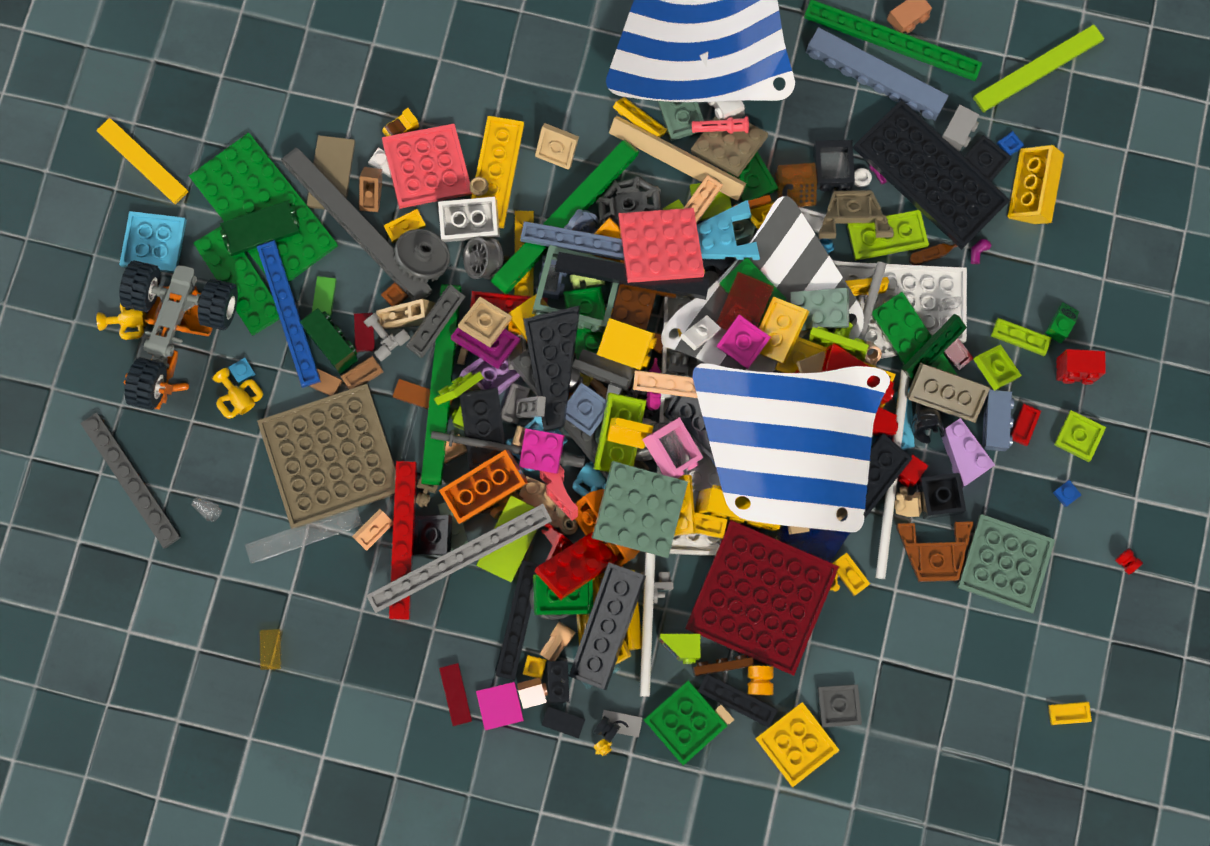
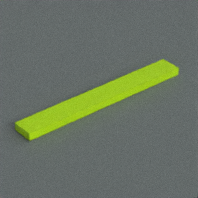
M1092 25L976 94L973 99L984 113L1101 43L1105 38L1097 27Z

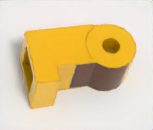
M409 108L405 109L402 115L383 128L382 132L385 136L412 132L419 128L418 120Z

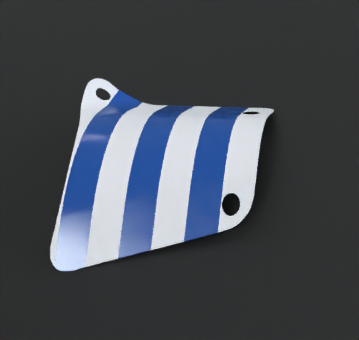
M634 0L606 77L608 89L613 94L622 97L669 102L778 101L787 98L794 90L795 79L783 39L778 0ZM708 52L707 68L700 55ZM777 77H782L786 82L785 88L781 91L776 90L773 86V81Z
M700 364L693 370V382L726 504L734 514L749 521L843 532H857L860 530L864 523L863 514L866 505L865 497L867 495L873 423L882 400L881 398H883L890 385L889 375L885 371L874 367L862 366L819 373L757 372L713 364ZM873 375L880 378L879 385L873 388L867 385L868 378ZM739 496H745L750 500L751 505L748 509L741 510L736 507L735 499ZM843 507L848 512V517L845 521H839L836 517V512L839 508Z

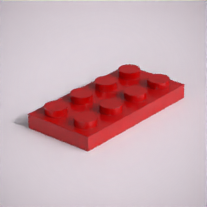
M593 531L535 569V573L560 600L606 571L608 563L616 564L618 558L601 540L592 538Z

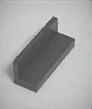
M582 350L579 359H575L573 363V368L579 369L580 373L628 391L635 374L634 368L601 357L587 350Z

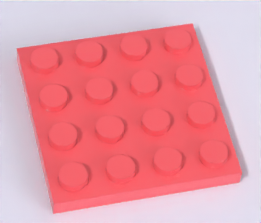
M455 123L382 137L399 209L472 194Z
M694 208L619 213L618 219L627 283L704 277Z

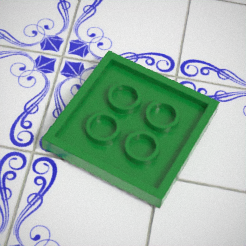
M689 681L644 719L645 723L682 766L727 727V724Z

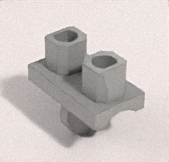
M659 572V582H654L653 604H657L658 598H665V592H658V590H673L670 572Z

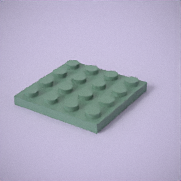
M612 461L592 538L668 558L688 482Z
M980 514L957 588L1032 614L1035 610L1055 539Z

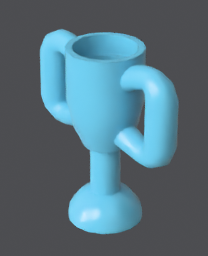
M592 461L585 464L579 472L577 479L573 482L572 488L582 497L590 493L579 485L582 482L591 487V492L605 489L606 478L599 470L593 469L594 464Z

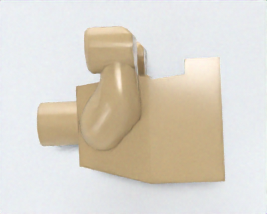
M900 487V493L896 494L894 503L896 514L906 517H919L922 512L921 493L915 492L914 495H908V487Z

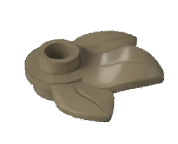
M557 505L556 511H547L552 520L549 524L559 528L562 534L572 535L577 531L578 524L575 519L572 521ZM566 522L571 524V528L566 526Z

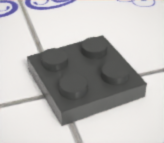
M858 684L818 687L821 727L862 725Z

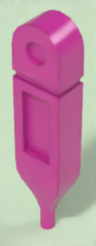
M654 358V364L649 372L661 373L657 365V358ZM647 392L646 404L649 410H656L660 407L661 393Z

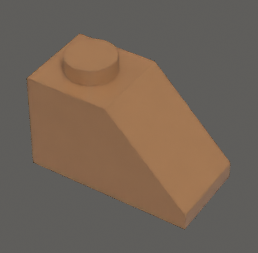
M364 167L360 174V210L378 212L382 191V169Z

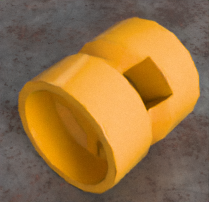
M748 666V678L751 679V682L748 683V695H773V683L770 680L773 678L774 667Z

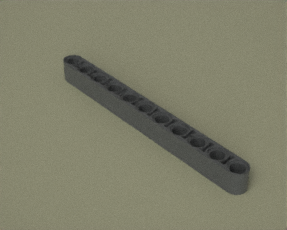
M295 147L281 158L282 163L412 301L426 299L433 293L430 286L424 280L420 282V278H416L413 281L412 277L408 278L409 274L407 272L403 275V270L399 271L400 265H395L394 248L298 148Z

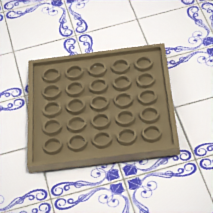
M368 384L257 420L292 530L395 495L396 468Z

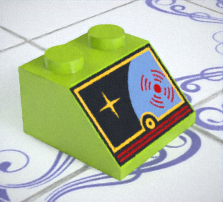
M700 634L659 635V642L678 661H683V664H695L700 659Z

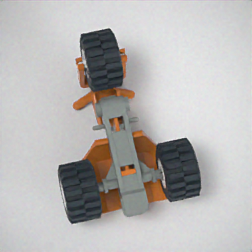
M135 260L128 264L120 283L119 297L121 305L126 308L148 312L144 322L154 325L152 332H145L146 335L150 336V339H146L144 343V351H147L148 354H153L151 360L142 357L137 358L131 365L129 372L125 375L124 394L128 405L148 410L160 409L162 403L167 402V394L171 395L172 392L189 389V384L187 383L168 384L169 379L174 375L178 360V351L174 350L173 341L179 343L183 341L174 337L175 331L210 336L213 328L226 330L234 318L237 307L238 291L235 284L211 278L204 286L202 293H199L196 287L197 278L194 276V269L179 265L175 268L170 286L165 287L160 285L161 275L158 266Z

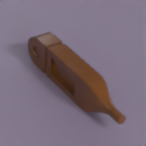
M939 244L913 253L909 258V262L911 265H920L944 257L953 248L958 246L956 244Z

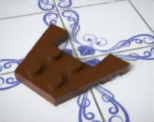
M620 284L611 319L647 331L656 295L676 299L677 294ZM655 333L654 338H657L654 350L662 353L661 334Z

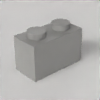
M959 105L942 137L960 152L963 146L967 147L971 140L969 134L971 131L975 132L979 124L976 121L979 114Z

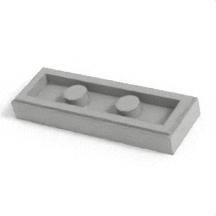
M536 396L517 399L515 417L521 419L544 417L546 397Z

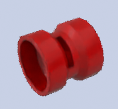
M1130 548L1115 559L1118 565L1124 567L1127 575L1133 573L1143 564L1140 558L1134 556V552Z

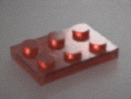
M738 272L716 324L722 329L728 330L737 316L741 315L757 327L774 286Z

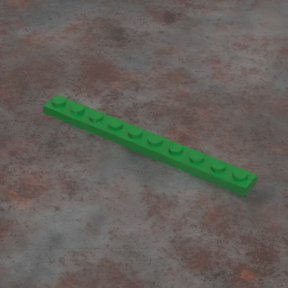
M810 0L804 18L972 81L977 79L982 65L980 61L815 0Z

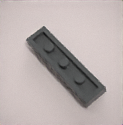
M448 285L405 347L418 357L423 358L465 296L452 285Z

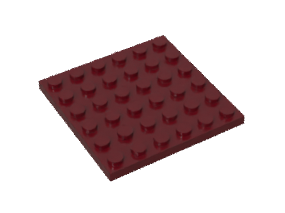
M730 520L685 629L794 676L839 566Z

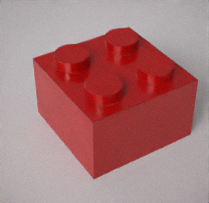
M1067 349L1056 358L1057 381H1063L1065 384H1072L1078 381L1084 385H1090L1106 374L1105 351Z

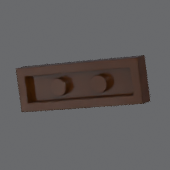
M747 655L736 656V660L728 661V658L717 659L715 664H708V661L696 663L697 667H693V674L698 676L746 668L754 665L753 658H747Z

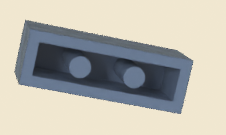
M989 390L986 396L982 448L984 450L1005 452L1009 449V446H1012L1013 436L1010 435V428L1013 427L1014 421L1013 416H1011V409L1014 408V398H1012V392Z

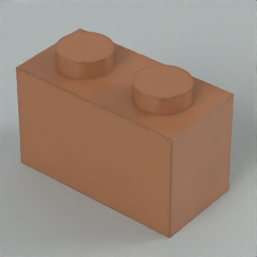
M906 0L890 11L887 20L896 31L908 34L915 29V25L918 23L922 24L930 18L929 14L932 7L926 0Z

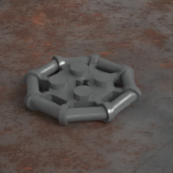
M641 176L617 182L616 180L613 181L608 190L596 201L599 211V225L601 226L609 217L619 222V213L663 210L660 199L661 189L643 180ZM639 187H642V188H644V189L647 190V191H646V192H643V191L640 192L638 188H639ZM616 192V197L609 199ZM653 197L654 205H648V198ZM628 203H631L633 205L630 208H625L626 206H628ZM606 206H610V212L606 214Z

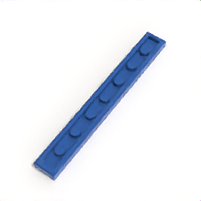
M274 240L259 245L257 250L301 386L304 388L319 383L321 380L304 328L300 324L301 318L277 244Z

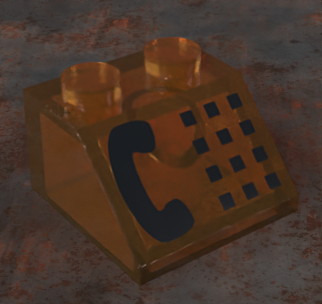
M815 163L778 165L775 173L778 198L788 196L796 202L798 207L816 206L817 177Z

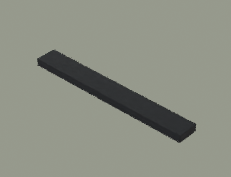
M558 252L555 272L704 300L707 297L710 281L701 278H685L627 283L625 264Z

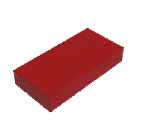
M1022 404L1010 434L1013 436V441L1028 446L1041 410Z

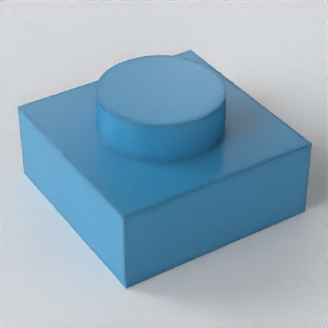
M246 358L228 367L239 385L256 375Z

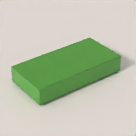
M317 276L312 312L318 308L321 312L326 311L329 316H332L336 278Z

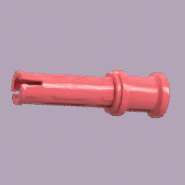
M749 117L692 121V132L727 131L733 134V132L745 131V133H749Z

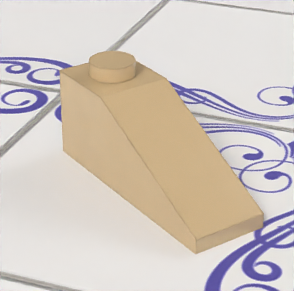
M419 299L377 310L376 314L380 317L378 322L383 329L421 325L436 303L426 299Z

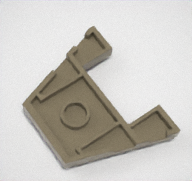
M872 190L834 191L827 214L819 230V239H836V223H875L876 238L893 237L894 232L888 224V219L880 210L881 207Z

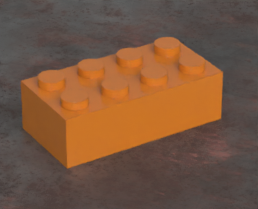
M504 450L439 491L457 522L461 524L529 482L510 450Z

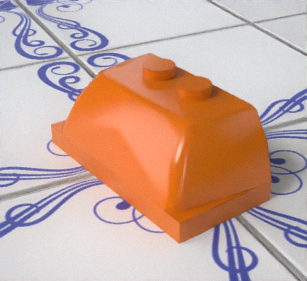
M604 489L592 491L575 503L578 507V517L575 518V521L585 535L594 531ZM602 541L618 558L615 565L620 567L635 558L639 553V550Z

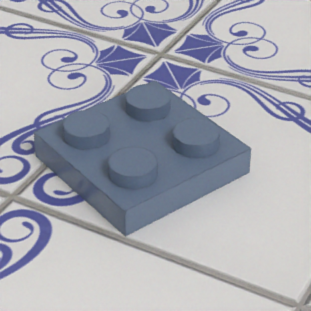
M581 382L568 400L566 420L591 437L603 420L607 400Z

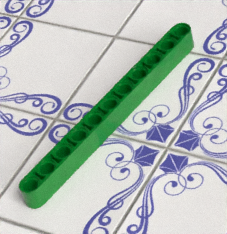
M623 140L543 225L564 228L578 209L587 210L604 193L612 182L635 160L639 151L629 142ZM525 242L494 275L491 283L505 295L508 294L536 265L542 256L548 252L549 247Z
M450 284L441 285L440 296ZM452 285L461 292V285ZM460 305L435 341L421 483L426 485L441 486L443 480L446 441L431 439L432 431L447 433L450 400L437 405L434 398L440 395L439 390L452 385L456 343L451 340V335L458 328Z

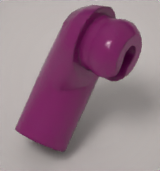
M980 239L972 246L971 264H980V254L984 250L986 251L991 248L990 241Z

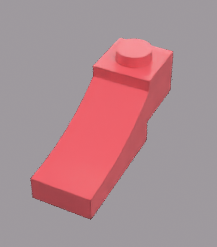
M560 465L558 474L540 471V478L547 484V496L573 521L578 517V507L573 503L563 485L564 469Z

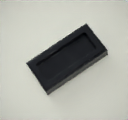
M547 707L541 726L579 739L585 719Z

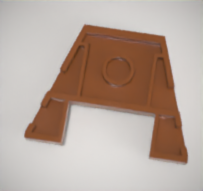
M973 521L955 522V542L916 543L915 523L896 524L918 582L959 580Z

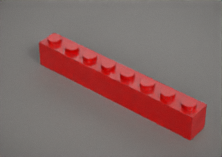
M396 461L391 582L413 571L417 483L416 462ZM411 595L389 606V619L410 620Z

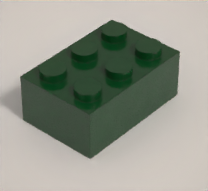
M317 308L300 321L306 333L339 374H342L358 361L355 356L358 353L349 340L344 341L346 338L337 325L333 327L335 324L326 311L321 312Z

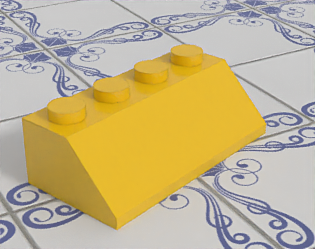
M1054 145L1020 149L1008 212L1009 219L1031 224L1052 223L1064 153Z

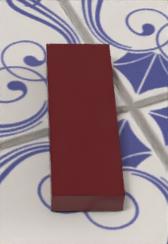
M459 663L439 668L452 725L457 726L472 722Z

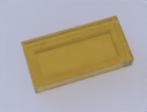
M260 630V670L281 669V630Z

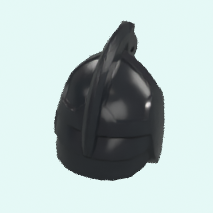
M916 403L915 415L912 419L914 437L922 443L929 444L931 442L930 437L923 430L932 429L934 433H937L938 426L940 427V436L944 437V424L939 411Z

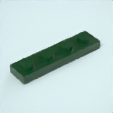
M954 313L902 367V370L911 381L914 380L920 363L931 366L965 331L967 327L960 316Z

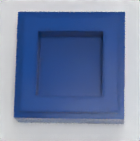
M1013 131L997 143L1010 156L1024 146Z

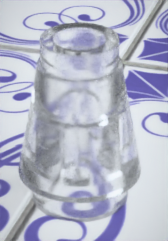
M196 497L192 502V507L207 521L215 522L221 515L222 509L219 508L218 504L200 497Z

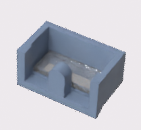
M542 256L541 271L539 273V283L543 272L546 256ZM551 260L542 297L559 299V294L563 295L565 284L562 283V277H566L567 274L555 272L557 260Z

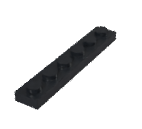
M522 561L496 677L514 681L516 679L532 609L529 599L530 591L534 586L533 575L536 574L535 569L540 564Z

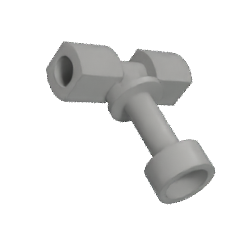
M375 312L363 322L367 327L372 326L382 338L380 342L382 346L373 352L381 362L391 354L390 351L398 345H403L411 337L404 329L395 336L392 333L388 335L379 324L378 320L380 317Z

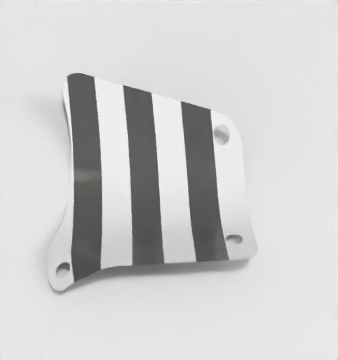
M788 196L778 198L750 242H757L760 260H753L752 257H744V259L748 258L784 295L785 301L791 303V292L848 288L849 314H855L857 317V323L851 329L849 339L854 340L858 338L863 329L864 315L857 299L796 202ZM736 260L708 289L706 300L695 298L684 305L673 315L662 331L661 341L666 348L695 357L705 364L746 371L782 373L774 370L777 361L760 354L747 370L716 347L738 315H741L757 328L760 327L719 285L743 260ZM705 316H709L721 327L716 335L696 350H693L681 339V336L675 340L669 338V332L673 328L680 329L683 334ZM836 328L828 329V332L834 333ZM809 330L802 338L809 340L811 330Z

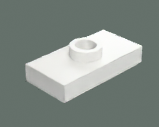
M705 316L685 331L681 339L693 350H696L716 335L721 327L709 316Z

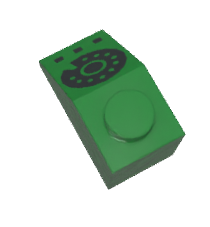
M1062 302L1044 334L1062 343L1076 323L1079 311Z

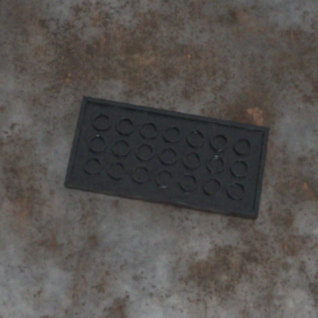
M903 100L895 105L853 146V149L961 250L1010 201L1008 197Z

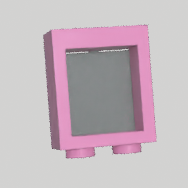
M680 417L642 439L665 476L677 479L685 474L683 470L687 468L689 471L698 466L697 461L703 458Z

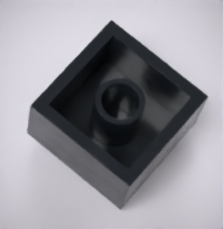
M960 473L923 477L917 481L918 492L921 493L923 519L959 515L966 511Z

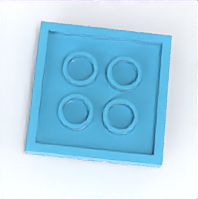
M129 211L119 265L127 267L131 261L135 260L156 265L160 272L174 273L175 268L179 265L187 220L182 217Z

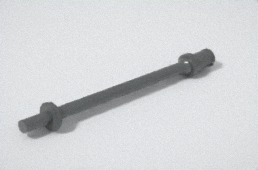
M451 430V434L436 431L431 433V439L449 442V447L453 443L502 452L510 450L511 453L519 455L522 452V447L454 435V430ZM564 451L561 454L560 464L563 467L568 465L583 468L585 456L568 454L567 451Z

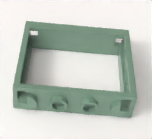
M549 245L532 314L537 316L560 310L540 305L551 260H557L558 252L605 261L611 260ZM612 283L604 320L579 315V329L585 327L595 333L605 332L619 283Z

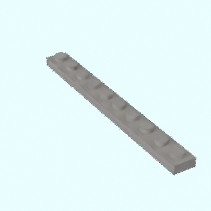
M541 504L366 596L374 612L377 613L544 526L552 520L544 504Z

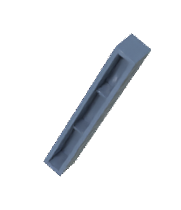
M819 27L807 47L806 53L811 58L819 59L828 67L840 70L843 75L857 79L860 84L872 87L874 91L889 96L894 102L903 100L912 110L921 113L927 119L936 120L949 96Z

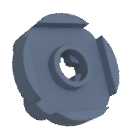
M578 209L564 229L594 234L598 230L595 228L598 218L587 210Z

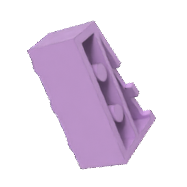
M961 418L944 429L942 440L947 455L950 458L953 473H960L962 488L995 466Z

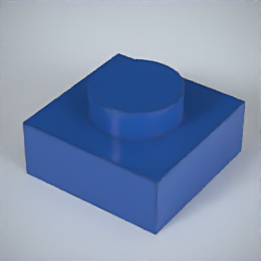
M1070 480L1053 492L1064 507H1067L1081 496Z

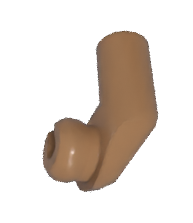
M594 378L590 385L596 390L598 395L606 399L608 389L599 380Z

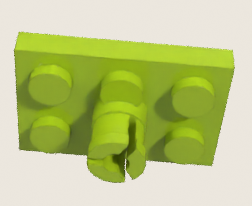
M850 322L848 328H836L834 333L828 332V329L824 327H812L809 341L824 347H828L833 343L837 344L863 362L869 347L868 344H865L864 340L858 338L854 340L849 339V334L853 327V324Z

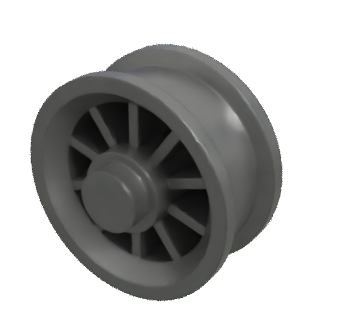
M473 237L468 241L463 256L466 273L473 279L483 277L491 280L502 268L503 263L510 259L509 256H503L502 247L496 239H483L481 237Z

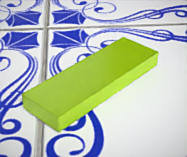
M997 318L991 337L1042 356L1046 355L1052 339L1049 336Z

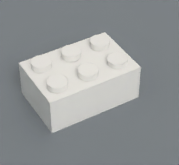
M495 197L438 202L441 240L443 242L470 240L473 237H481L483 239L500 237L498 206Z

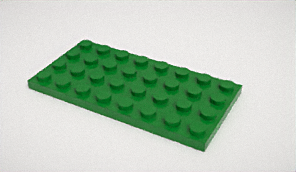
M250 133L244 135L189 175L190 179L224 222L285 201L290 202L300 226L298 228L300 233L275 241L289 282L338 247L336 241ZM257 248L247 251L265 273Z

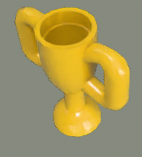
M121 303V313L118 316L106 317L102 312H97L96 321L99 331L104 330L109 324L121 325L119 335L124 340L141 338L144 334V327L147 326V323L144 322V319L147 317L146 312L134 309L126 310V307H123ZM127 327L138 328V331L125 332Z
M223 368L212 379L217 383L222 382L228 389V394L220 397L216 405L223 416L230 419L234 418L238 413L243 415L255 406V402L262 398L263 391L252 379L245 380L239 387L234 386L228 378L230 374L229 369ZM249 386L256 396L250 397L244 391L245 388ZM230 400L234 406L232 412L225 406L224 401Z

